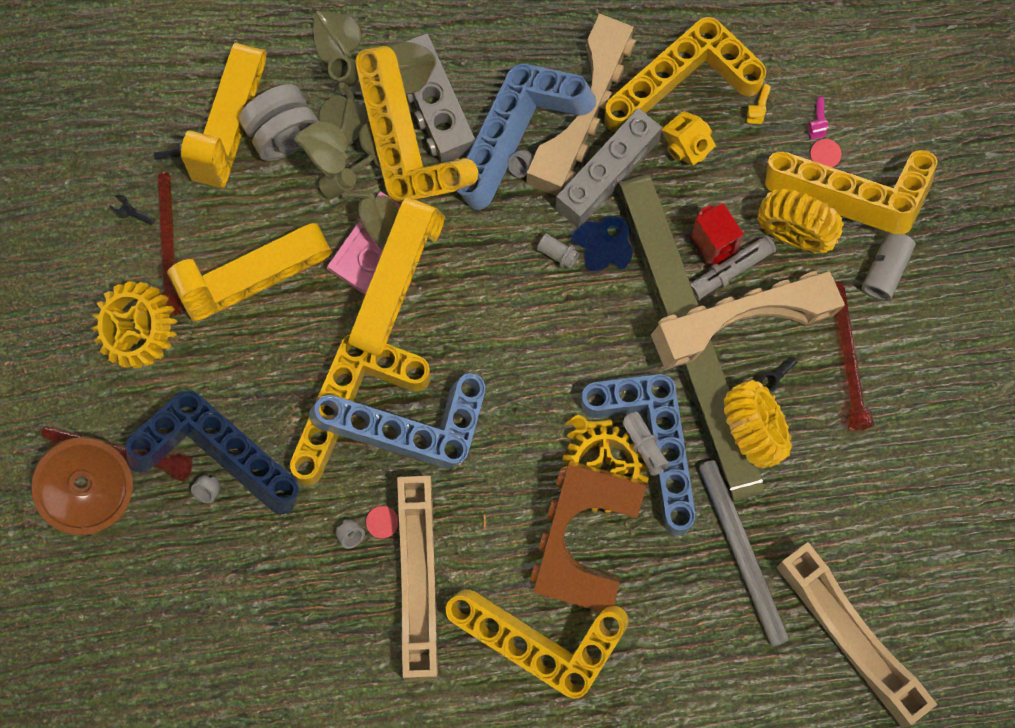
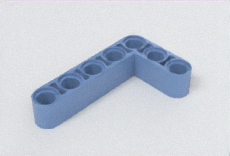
M518 64L510 69L467 157L476 164L478 179L474 185L457 190L470 208L481 210L491 203L508 168V158L515 153L537 106L574 115H585L594 109L596 96L585 79L576 74L528 64Z
M474 373L465 374L453 383L439 429L333 395H325L318 399L312 406L309 417L313 425L319 429L443 468H451L465 460L469 453L486 386L484 380ZM462 383L471 385L474 390L472 398L463 394L461 390ZM321 405L330 406L334 411V418L331 420L322 418L319 413V407ZM454 413L460 414L465 418V428H459L454 424ZM352 415H359L364 419L365 428L363 430H358L352 426ZM383 425H391L395 429V439L391 440L383 435ZM415 434H420L426 439V449H419L415 446L413 442ZM446 444H451L456 448V459L447 457L444 451Z
M657 374L600 381L587 385L582 392L581 408L587 416L602 418L634 412H646L649 431L651 435H656L658 438L656 443L660 450L670 448L677 453L678 459L672 462L668 461L670 466L667 469L662 466L664 472L656 475L665 529L674 536L686 534L690 531L695 521V508L674 381L666 375ZM661 386L667 390L668 396L657 398L652 394L651 389ZM625 390L632 391L636 396V400L625 402L620 398L619 393ZM598 394L604 399V404L592 406L587 398L590 395ZM666 417L671 420L673 427L663 430L657 426L656 420ZM669 480L679 481L683 491L677 494L669 492L666 488V482ZM676 511L684 513L688 523L683 526L674 524L671 520V514Z

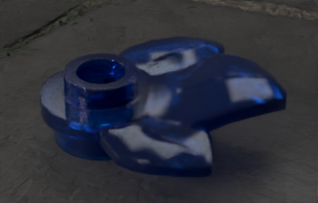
M610 216L601 223L586 222L572 236L571 241L574 244L587 248L585 251V265L590 272L603 270L611 262L618 268L625 269L632 259L633 248L628 241L629 226L620 217ZM610 229H617L619 235L612 237L608 234V231Z

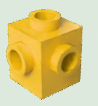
M682 111L661 131L669 144L667 149L670 155L677 161L682 160L693 166L705 159L707 154L716 147L711 137L712 130L701 117L686 111Z

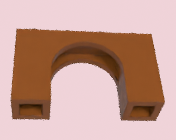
M570 461L568 468L561 467L556 486L562 488L559 501L552 499L547 518L552 519L553 523L550 532H543L539 550L544 551V556L541 564L535 562L530 582L536 583L533 593L602 612L606 607L614 605L621 577L585 567L574 560L565 544V528L572 517L590 508H602L638 518L647 482Z

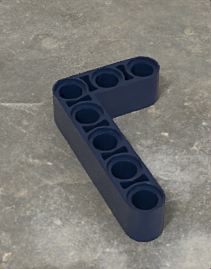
M186 390L178 393L127 440L126 462L129 468L135 472L141 473L150 470L188 436L271 511L277 514H286L295 507L299 489L297 481L194 391ZM184 407H190L195 411L193 413L188 414L182 412L180 409ZM168 428L172 432L164 435L158 433L157 430ZM206 428H214L218 430V433L211 435L204 432ZM137 449H145L149 453L144 456H137L133 452ZM230 449H238L242 452V454L234 456L229 454L227 451ZM258 469L264 471L266 475L257 477L251 472ZM286 491L290 497L280 498L275 492Z

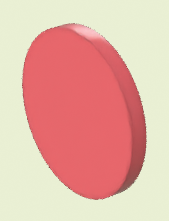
M821 139L815 142L810 151L812 161L832 168L839 163L842 155L839 145L830 139Z
M378 506L372 509L366 518V527L369 533L379 539L392 536L399 525L398 516L395 511L386 506Z

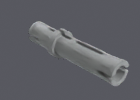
M767 235L762 236V238L739 251L720 265H712L709 267V272L690 282L696 300L700 301L701 298L718 287H726L729 285V280L770 254L775 253L776 246L772 239Z

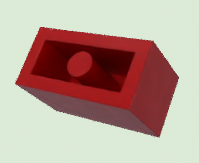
M724 203L716 207L709 205L700 210L696 215L697 218L693 225L690 240L709 268L714 264L719 265L737 254L744 233Z

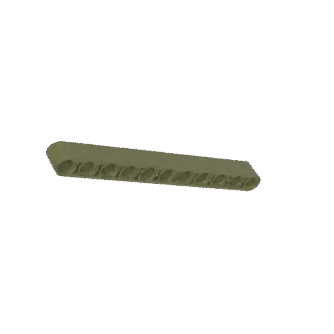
M647 173L618 182L619 196L663 318L670 315H676L677 318L686 316L690 310L699 306L650 175ZM710 339L704 351L694 361L683 364L681 367L715 461L732 502H736L764 493V484L759 469L753 463L747 461L746 455L741 454L738 444H735V439L730 434L731 430L726 423L727 416L724 413V399L726 398V393L730 390Z

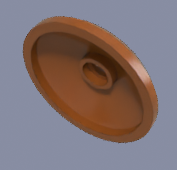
M90 437L71 438L50 448L37 463L31 482L32 498L41 517L55 529L74 535L93 534L115 523L128 507L133 489L131 471L121 453L110 444ZM78 476H84L87 478V481L84 485L79 486L74 483L75 479Z

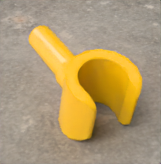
M763 85L758 105H748L747 123H763L766 113V101L771 89L770 85Z
M576 415L565 423V425H573L576 428L567 437L576 439L578 434H584L589 428L600 429L603 425L606 428H611L612 420L587 421L585 417Z

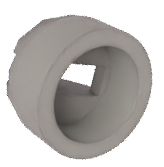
M526 150L515 152L508 158L509 171L516 177H525L534 158L533 155Z
M209 475L200 476L191 487L193 496L207 504L212 503L220 491L218 479L216 477L210 478Z
M344 520L343 524L336 528L337 539L346 549L356 547L364 539V530L354 520Z

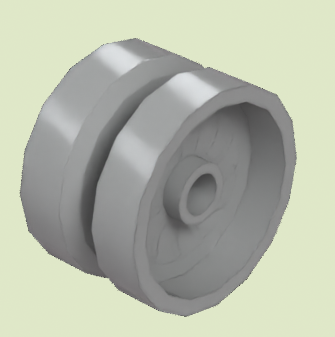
M286 84L271 88L250 101L240 113V124L247 136L253 138V146L262 160H278L299 151L302 147L294 140L295 136L306 127L319 122L312 109L306 107V99L298 86Z

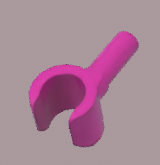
M823 97L817 98L816 121L808 122V132L811 140L824 138L828 129V121L824 115Z

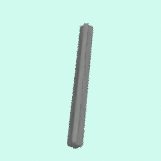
M715 460L707 461L700 465L699 471L768 640L773 647L784 644L788 641V635Z

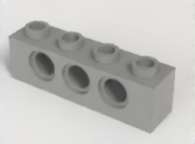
M428 33L406 41L426 47L436 57V66L426 85L418 92L406 94L408 103L414 102L417 108L414 116L420 130L425 128L429 135L426 143L432 157L437 155L440 163H444L469 154L475 138ZM434 96L439 99L436 103L429 104L424 101L427 97ZM440 123L451 125L448 130L444 131L436 128Z
M638 108L556 196L555 210L579 229L617 188V183L623 181L660 141L662 126Z

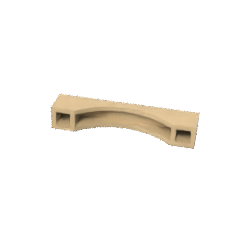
M599 13L588 37L586 50L591 67V90L596 96V105L588 114L578 115L569 127L555 138L539 145L527 171L526 184L557 196L576 176L577 172H574L573 169L577 161L583 162L589 145L585 144L589 135L594 136L601 120L597 118L601 108L606 109V104L612 97L613 92H610L609 89L612 83H618L624 70V66L621 65L624 56L630 57L634 49L636 40L632 39L633 26Z
M812 271L801 276L799 281L790 283L789 280H783L773 285L772 289L764 292L761 288L754 289L746 293L744 298L738 300L728 297L717 302L715 307L706 309L705 306H699L690 310L686 316L677 318L676 315H670L661 319L651 337L665 370L694 361L704 351L714 334L725 326L742 319L756 316H775L808 325L833 317L845 304L831 272L818 274L817 271Z
M431 476L397 477L402 582L403 679L405 682L438 681Z
M809 542L778 565V571L902 728L913 725L938 705L918 679L888 651L865 624L841 590L829 567Z

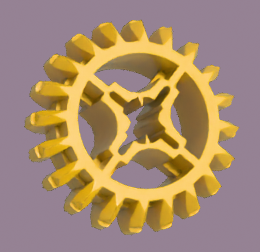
M782 189L781 191L773 190L767 193L758 210L757 220L760 227L765 229L764 231L767 234L774 236V239L780 240L784 244L802 249L804 252L808 250L813 253H827V251L833 250L843 232L844 223L842 222V217L837 214L835 209L829 208L827 203L817 200V197L813 198L808 196L807 193L801 194L796 190L791 192L787 189Z
M129 281L125 285L118 284L114 286V292L107 291L104 293L106 301L96 303L101 311L92 315L95 319H98V325L93 326L91 329L99 332V336L94 342L103 344L100 353L109 355L108 361L119 363V366L129 368L130 366L142 368L144 365L151 366L155 364V359L165 357L162 349L172 347L168 337L177 335L174 331H170L171 325L176 324L178 321L170 318L169 315L175 309L172 306H165L169 298L166 295H159L160 289L149 287L144 282L136 284V282ZM138 299L136 305L131 306L128 312L122 311L128 303ZM141 338L146 339V342L140 348L134 351L130 350L133 344H137Z
M751 380L736 385L732 390L728 391L724 399V413L727 416L726 423L730 427V434L733 435L735 444H738L741 454L746 455L747 461L753 463L757 468H766L768 466H775L789 457L792 448L790 442L791 435L788 432L789 426L786 424L785 415L782 413L780 405L775 401V396L770 394L769 389L759 381Z
M604 425L600 427V435H596L594 429L589 428L587 430L589 439L587 440L583 435L578 434L576 440L579 446L570 443L567 448L573 455L567 454L563 456L562 461L565 464H569L570 461L579 463L586 452L599 447L598 459L587 462L586 465L600 469L605 456L606 464H609V468H613L610 472L620 475L632 474V478L647 483L649 480L646 475L641 474L649 471L645 463H639L643 461V458L639 452L636 453L634 451V442L628 443L630 435L626 432L622 438L618 437V427L613 428L612 435L607 434V428ZM610 447L621 451L630 463H626L625 460L615 459L611 455ZM592 508V512L596 513L598 511V508ZM604 509L605 514H610V510Z

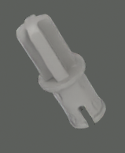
M634 412L625 416L623 425L635 444L633 449L635 452L640 453L650 474L654 476L664 472L662 466L667 469L670 464L656 443L658 441L656 435H651L639 413Z

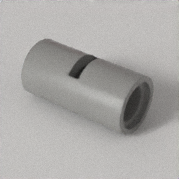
M886 232L875 256L876 261H873L861 287L863 292L881 301H890L916 245L911 237L906 234L897 235Z

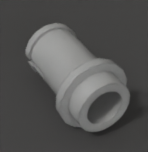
M548 233L542 237L537 246V251L559 262L561 268L566 266L570 269L579 256V252L575 250L576 247L574 245L567 246L551 237Z

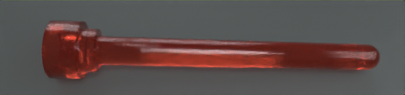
M162 171L158 175L164 292L161 295H166L169 298L165 306H172L175 309L169 316H177L184 313V305L167 274L169 268L175 264L171 176L168 172Z
M837 281L835 284L845 304L836 315L852 407L846 416L848 429L851 431L866 430L874 426L873 414L868 410V406H864L845 285Z
M44 427L41 430V436L44 439L58 443L71 438L87 437L52 427ZM106 442L117 449L126 460L125 446ZM135 450L133 452L137 456H144L148 454V452L141 450ZM177 454V456L171 455L170 458L163 457L154 468L166 470V474L171 475L172 479L186 482L191 473L193 458L182 454Z

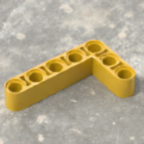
M711 17L702 18L608 100L604 116L605 125L610 131L616 133L638 108L646 114L704 61L714 68L737 92L747 97L754 96L761 90L766 76V68L718 20ZM708 33L713 36V39H704L701 34ZM685 52L690 54L692 57L689 59H684L680 57L678 54ZM731 54L735 59L726 60L722 55ZM666 72L670 77L660 78L656 73ZM744 75H753L757 80L748 81ZM643 91L648 96L646 98H639L634 93ZM619 110L624 112L626 116L617 118L612 115V112Z
M239 43L233 44L204 133L189 130L183 139L181 158L193 182L221 189L226 186L244 132L239 116L245 106L255 98L266 62L265 50Z
M387 46L360 51L355 61L389 197L395 202H403L405 197L420 199L454 192L474 185L478 179V168L468 158L423 167L394 51Z
M918 150L913 152L909 156L895 187L891 188L787 152H776L769 157L765 185L770 191L787 189L791 192L796 190L801 194L807 193L808 196L817 197V200L827 203L828 207L835 209L840 216L901 235L911 230L928 195L937 167V158L929 151Z
M405 197L351 331L348 342L350 346L378 357L382 354L426 241L436 242L441 233L445 216L436 207L409 197Z
M312 223L203 276L193 259H186L174 264L169 268L167 274L191 320L199 321L322 262L332 254V250L319 225Z
M349 334L344 337L317 400L325 395H333L353 402L365 374L410 391H422L430 383L429 364L421 356L386 344L379 357L365 351L358 357H352L348 355V351L353 347L348 344ZM383 357L394 359L393 365L389 368H381L377 364ZM413 368H420L424 371V375L417 380L410 379L407 376L408 372ZM347 374L352 377V381L346 386L336 384V379L340 375ZM321 405L319 413L322 418L326 420L333 419L334 415L329 416L323 413L326 405ZM310 417L290 462V469L298 483L305 486L314 485L320 480L339 436L338 434L315 427ZM322 432L328 435L327 440L322 445H314L310 442L312 436L316 433ZM304 462L315 464L314 470L309 475L298 473L299 466Z
M470 589L458 592L446 605V615L453 624L570 698H580L587 693L629 623L628 616L622 608L618 606L606 607L595 619L573 655ZM458 600H464L469 604L471 608L470 614H464L458 609ZM605 617L615 618L618 621L619 630H608L604 625L603 619ZM486 618H492L498 623V632H492L486 627ZM515 636L522 637L527 643V650L518 649L513 643V638ZM588 645L597 646L602 652V657L599 659L590 657L586 647ZM541 656H552L556 662V667H546L541 661ZM570 674H580L585 681V685H574L570 680Z

